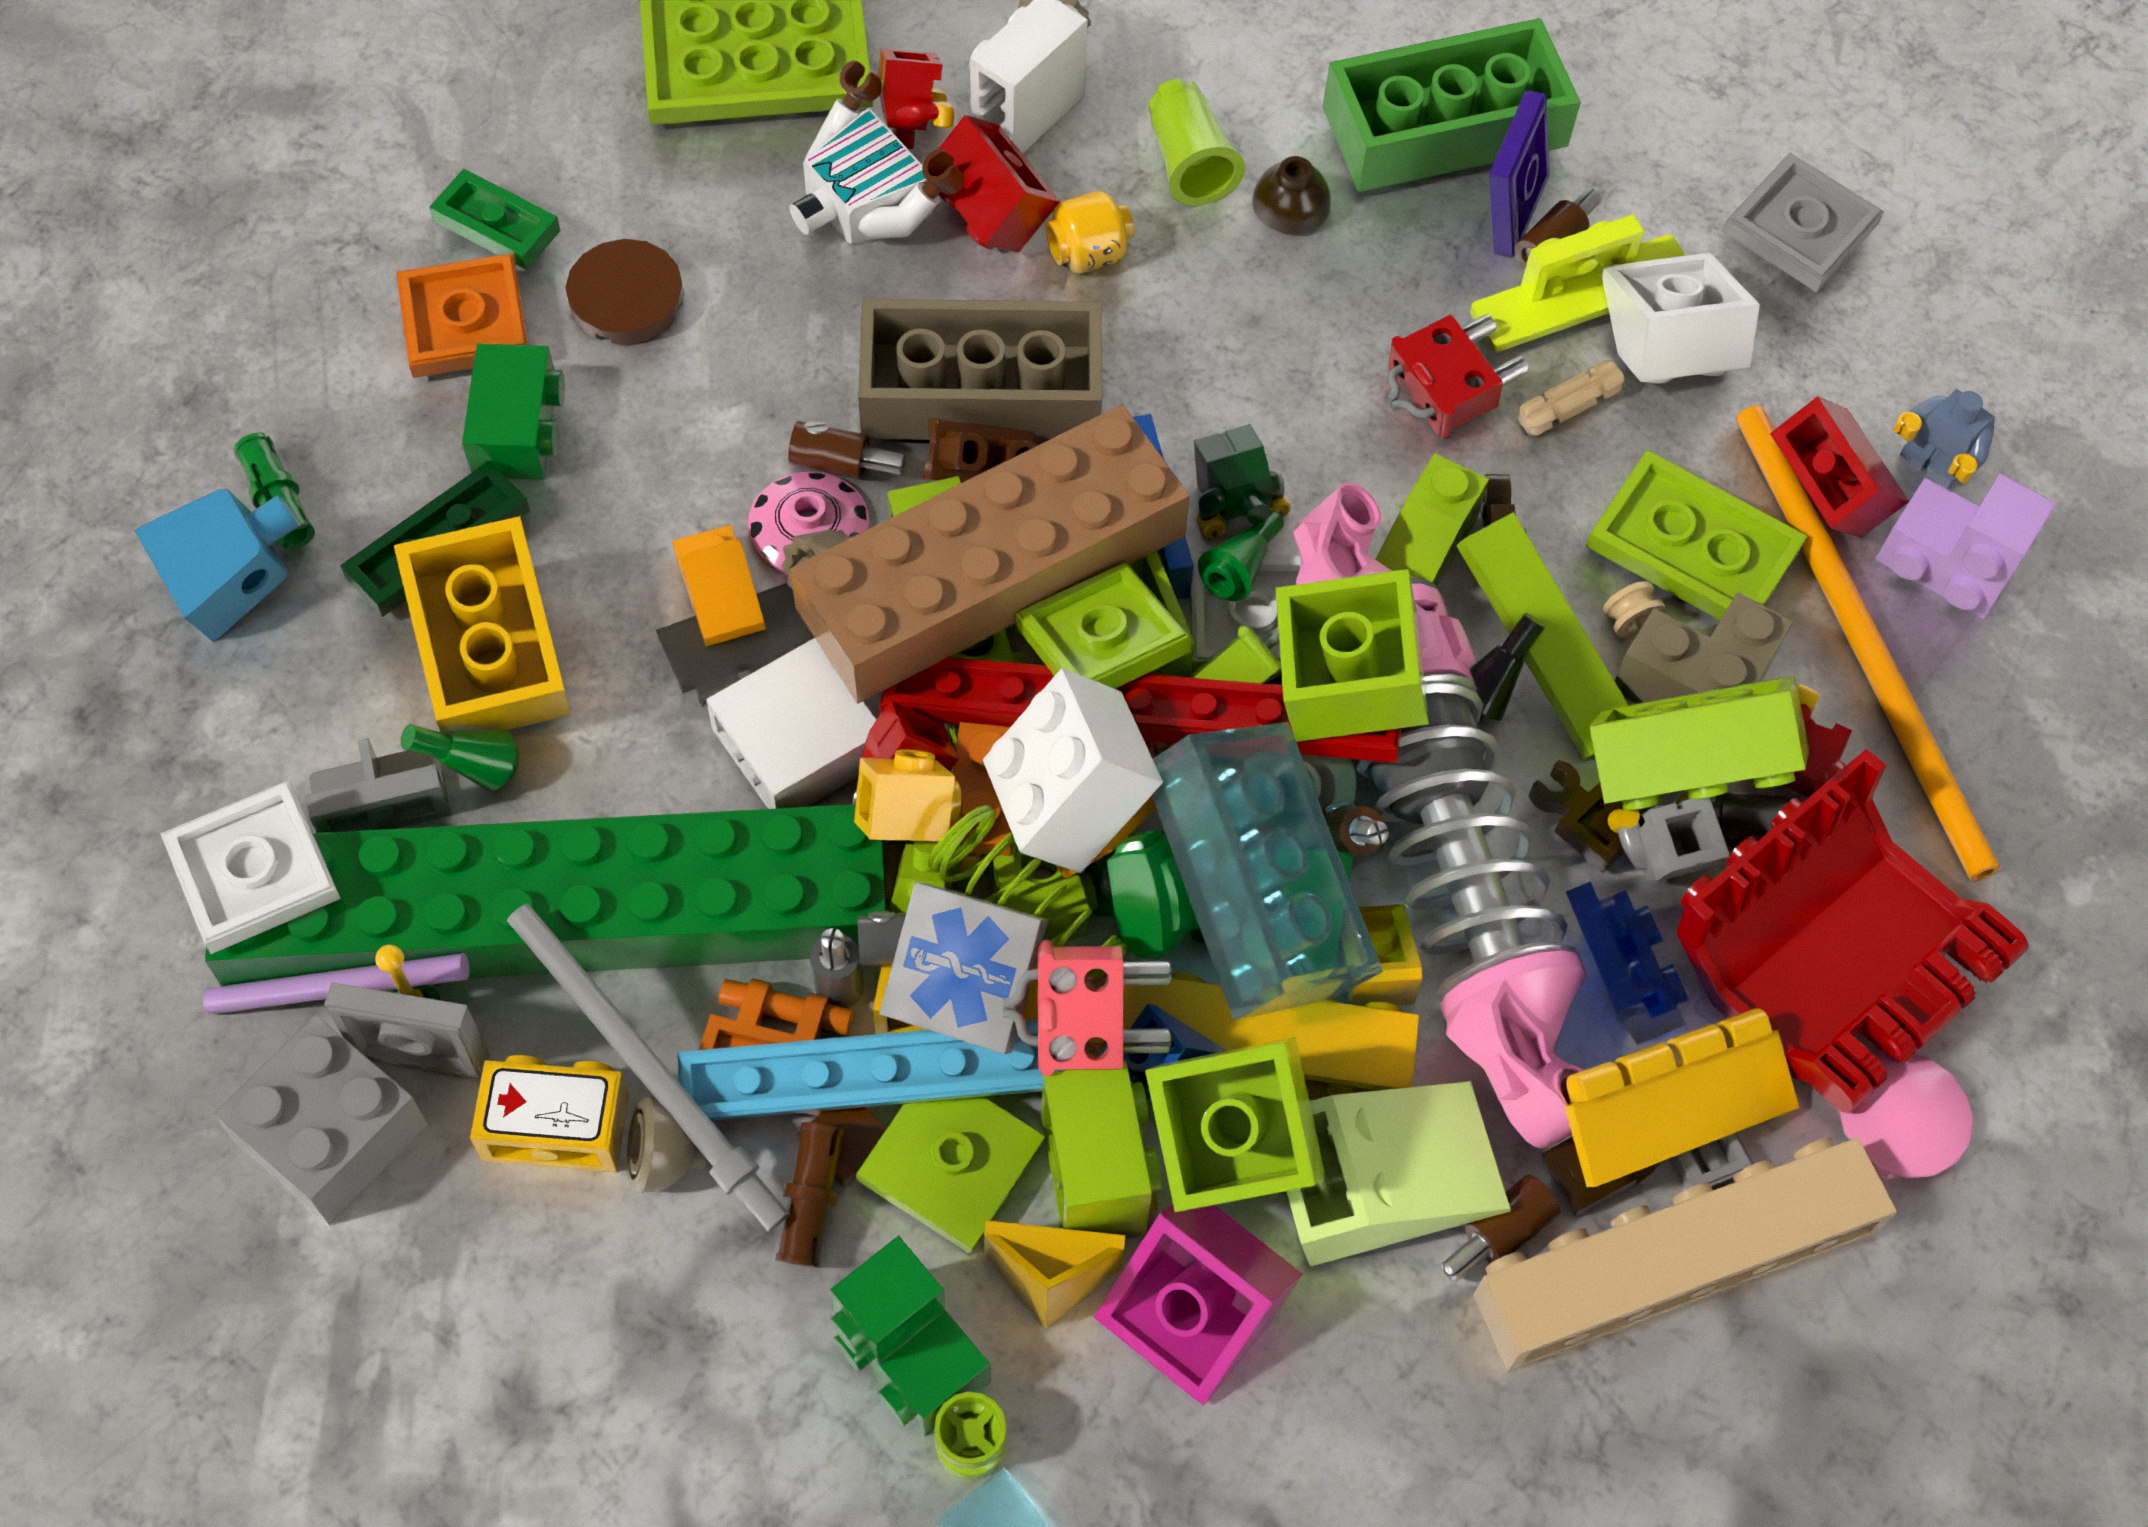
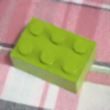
M1795 675L1604 709L1589 726L1604 804L1622 801L1623 810L1643 809L1661 804V795L1687 790L1689 799L1718 796L1728 792V783L1747 779H1754L1756 788L1791 783L1795 781L1794 772L1806 769L1809 755V745Z

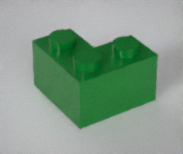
M899 1235L830 1289L835 1315L829 1321L838 1334L833 1338L836 1346L857 1372L868 1366L884 1387L877 1392V1395L888 1412L902 1427L912 1420L922 1434L926 1436L934 1429L936 1415L946 1401L954 1395L964 1392L978 1393L991 1382V1364L945 1310L943 1287Z

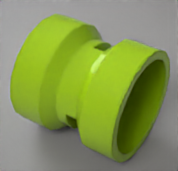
M964 1392L954 1395L946 1401L936 1415L934 1436L938 1459L947 1472L959 1479L976 1480L987 1477L998 1468L1005 1456L1007 1424L1004 1413L995 1400L983 1393ZM965 1448H968V1449L978 1448V1449L972 1450V1451H971V1450H965Z

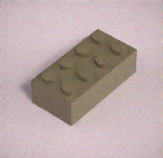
M862 299L858 392L861 433L868 434L869 439L930 440L928 432L929 418H940L1034 431L1033 441H1048L1101 415V302Z

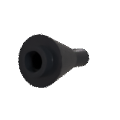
M1524 613L1503 644H1498L1470 668L1475 686L1477 687L1476 692L1483 703L1479 723L1484 724L1488 718L1502 721L1525 661L1523 658L1546 628L1540 620L1528 613Z

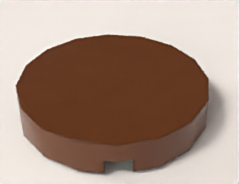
M632 239L604 242L583 253L570 269L565 287L572 318L586 334L596 339L597 335L610 338L611 343L622 345L648 341L667 330L675 321V313L679 309L680 303L682 306L684 299L683 283L677 263L665 250L647 241Z

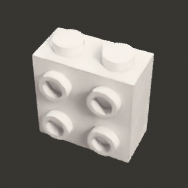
M1033 0L1028 6L1018 8L1010 17L1007 25L990 40L985 39L980 42L970 57L969 104L971 107V117L1000 125L1023 154L1084 97L1088 19L1083 17L1071 5L1063 4L1058 0Z
M815 638L706 699L712 730L768 809L808 807L858 778V764L869 730L881 714L880 708L871 699L866 702L862 701L859 704L856 703Z

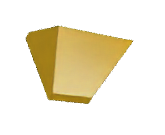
M986 1220L984 1255L1046 1329L1121 1270L1126 1235Z

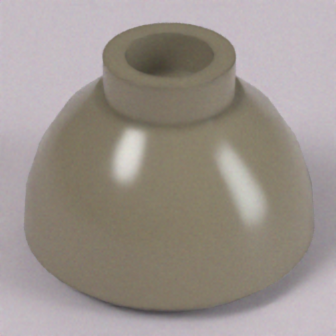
M645 1096L634 1109L628 1136L627 1172L629 1182L638 1193L666 1189L680 1181L691 1168H704L707 1159L684 1133L673 1116L655 1097Z

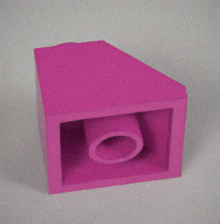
M1171 1204L1158 1215L1093 1318L1201 1405H1204L1268 1327L1303 1273L1217 1206L1211 1205L1175 1212L1174 1206Z

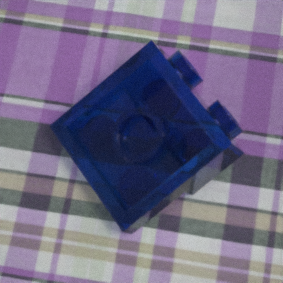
M1591 881L1566 891V895L1614 1008L1636 1045L1686 1025L1678 1005L1689 1001V997L1674 964L1663 968L1660 966L1652 946L1664 940L1649 906L1646 905L1636 910L1626 890L1601 900Z

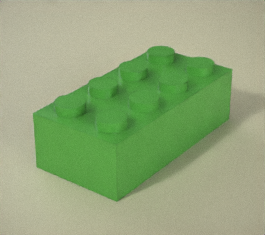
M1537 18L1332 61L1329 63L1322 108L1357 191L1362 192L1494 163L1525 91L1543 93L1545 98H1547L1549 151L1568 147L1581 101L1542 19Z

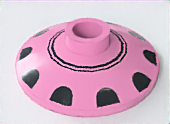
M812 471L793 473L772 482L757 496L748 518L749 537L755 552L768 566L783 574H786L781 567L782 562L785 560L783 547L792 544L795 536L831 529L833 531L842 530L846 536L854 537L870 527L867 506L862 496L853 486L834 475ZM804 511L817 512L815 515L810 517H803L799 515V513Z

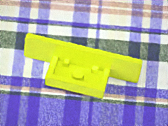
M1634 214L1614 221L1603 220L1595 223L1585 231L1562 239L1551 238L1531 249L1521 285L1474 301L1470 308V315L1473 320L1485 314L1492 316V319L1496 322V332L1484 338L1494 352H1501L1608 314L1609 310L1602 281L1603 266L1686 256V254L1671 234L1641 243L1645 231Z

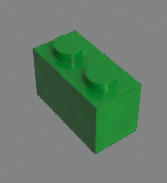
M476 344L462 446L471 473L487 461H490L506 478L544 480L547 456H556L558 451V424L556 420H552L554 406H563L565 397L563 370L554 369L549 346Z

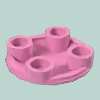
M1885 1052L1875 1054L1874 1056H1877V1059L1886 1068L1888 1073L1886 1077L1888 1079L1878 1088L1873 1089L1872 1094L1851 1113H1844L1839 1110L1843 1131L1849 1140L1856 1137L1859 1138L1880 1178L1891 1179L1896 1176L1905 1178L1930 1177L1955 1165L1970 1144L1973 1117L1968 1097L1950 1072L1928 1057L1914 1054L1905 1063H1898L1896 1060L1893 1061L1892 1058L1886 1056Z

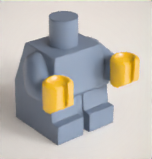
M1956 389L1948 397L1936 395L1914 406L1909 412H1903L1898 417L1892 430L1907 441L1900 455L1920 470L1926 467L1928 469L1926 475L1942 487L1948 489L1957 480L1967 484L1974 472L1987 460L1994 436L1995 417L1982 408L1983 400L1979 394L1973 391L1962 393Z

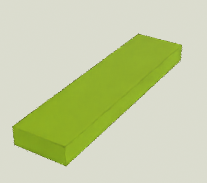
M1513 512L1466 537L1456 546L1508 634L1511 633L1524 613L1534 616L1546 626L1523 659L1584 760L1594 754L1589 726L1602 710L1627 706L1628 703Z

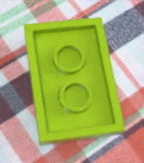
M1646 450L1589 534L1585 546L1721 620L1737 592L1765 606L1801 550L1807 535L1655 453Z

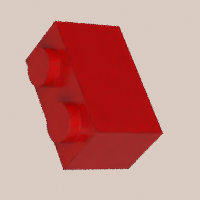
M964 115L938 148V150H944L954 158L953 165L964 174V185L960 191L955 194H946L941 191L939 196L946 204L960 212L968 223L966 230L970 237L986 249L992 250L996 247L1019 253L1060 203V200L998 124Z
M1817 396L1770 433L1830 528L1862 538L1909 503L1896 480L1847 408Z

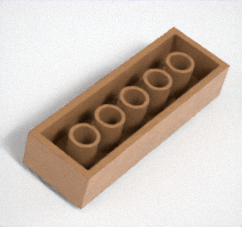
M1121 404L791 567L795 608L856 703L859 704L933 666L937 662L1015 624L1016 612L1121 563L1127 562L1130 565L1185 537L1190 495L1126 407Z

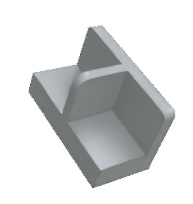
M369 738L358 740L361 755L360 762L313 772L309 777L312 793L305 795L308 816L316 833L396 829L451 815L441 763L435 757L408 750L377 757Z

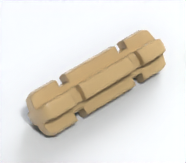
M1602 361L1589 368L1590 375L1582 372L1544 392L1546 398L1536 396L1521 404L1519 408L1520 413L1517 415L1519 424L1524 427L1528 435L1538 436L1553 428L1552 421L1560 424L1598 404L1597 397L1600 400H1605L1620 392L1622 383L1625 381L1623 372L1617 368L1614 361Z

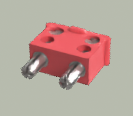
M1044 940L1038 947V969L1028 970L1022 974L1017 981L1015 994L1009 998H1003V1018H1010L1015 1022L1018 1036L1023 1042L1038 1047V1070L1044 1076L1052 1075L1054 1069H1123V1053H1168L1170 1051L1171 1034L1168 1029H1123V986L1169 985L1172 978L1170 974L1172 972L1169 961H1123L1121 946L1053 947L1051 941ZM1096 968L1106 972L1100 978H1090L1086 975L1088 971ZM1038 979V1036H1033L1027 1031L1026 1021L1022 1014L1012 1009V1007L1021 1003L1025 997L1028 983ZM1093 1037H1100L1105 1040L1100 1045H1090L1087 1043Z

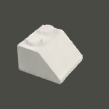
M1712 253L1603 266L1602 281L1617 353L1640 382L1661 384L1669 382L1672 378L1698 374L1719 376L1728 370L1750 368L1760 304Z

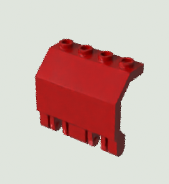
M1867 748L1847 765L1841 760L1831 765L1817 781L1814 787L1816 792L1804 802H1801L1798 798L1789 801L1772 820L1770 825L1772 829L1759 841L1750 836L1741 842L1727 859V868L1717 877L1712 879L1709 875H1704L1699 878L1686 891L1680 901L1684 911L1676 932L1711 1004L1727 1019L1755 1008L1763 1010L1769 1018L1772 1031L1778 1030L1790 1075L1795 1079L1806 1081L1830 1104L1844 1113H1851L1872 1094L1873 1089L1875 1090L1888 1079L1886 1077L1888 1073L1882 1062L1855 1038L1859 1032L1880 1051H1884L1886 1056L1892 1058L1893 1061L1905 1063L1917 1052L1916 1049H1921L1961 1012V1008L1964 1009L1976 998L1974 995L1977 993L1974 991L1975 987L1971 985V981L1965 975H1961L1959 970L1943 957L1944 955L1948 954L1965 970L1970 971L1974 977H1977L1979 981L1983 980L1985 983H1992L2004 972L2003 970L2008 969L2029 948L2025 935L1990 904L1961 899L1892 841L1873 800V795L1886 768V764Z

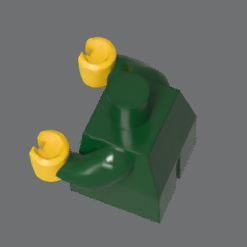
M1251 424L1225 431V433H1217L1194 440L1197 486L1202 493L1198 500L1199 513L1196 517V522L1204 537L1207 539L1213 538L1212 532L1216 531L1218 536L1224 534L1226 524L1221 515L1227 520L1245 516L1251 524H1259L1265 521L1270 514V510L1280 512L1282 517L1288 515L1291 506L1284 495V479L1281 474L1269 470L1264 446Z

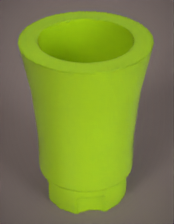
M1176 78L1159 85L1155 95L1148 100V109L1151 115V125L1159 142L1166 166L1171 196L1177 202L1186 206H1201L1215 203L1225 198L1237 188L1244 176L1245 163L1243 158L1228 140L1213 113L1208 99L1201 93L1195 82H1185L1180 78Z

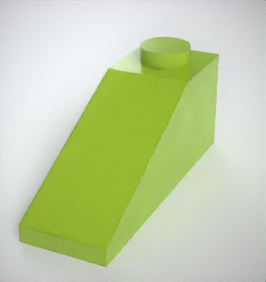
M1434 453L1405 500L1375 560L1391 571L1409 569L1410 576L1435 583L1437 587L1459 550L1456 545L1467 537L1478 519L1489 479Z

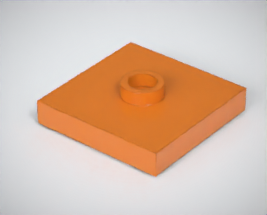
M513 253L396 272L408 363L413 378L472 369L477 343L529 345L517 267Z

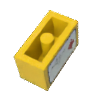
M512 1055L506 1058V1062L485 1060L470 1140L481 1161L617 1172L630 1096L622 1072L614 1071L611 1066L596 1061H579L574 1063L572 1068L548 1066L543 1060L527 1055Z

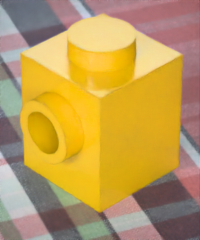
M895 751L894 759L860 758L854 823L870 840L940 841L949 831L950 821H956L959 817L961 808L959 783L954 781L955 776L935 760V755L929 752Z

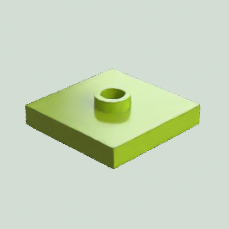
M1127 562L1121 563L1015 613L1017 629L1054 676L1061 668H1064L1116 689L1191 653L1189 635Z
M985 1097L905 1103L857 1172L855 1180L971 1254L984 1234L986 1220H993L1046 1136Z

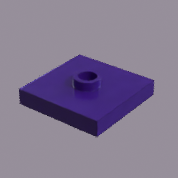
M1524 92L1489 173L1494 254L1514 256L1515 245L1525 235L1550 176L1547 98H1545L1543 93Z

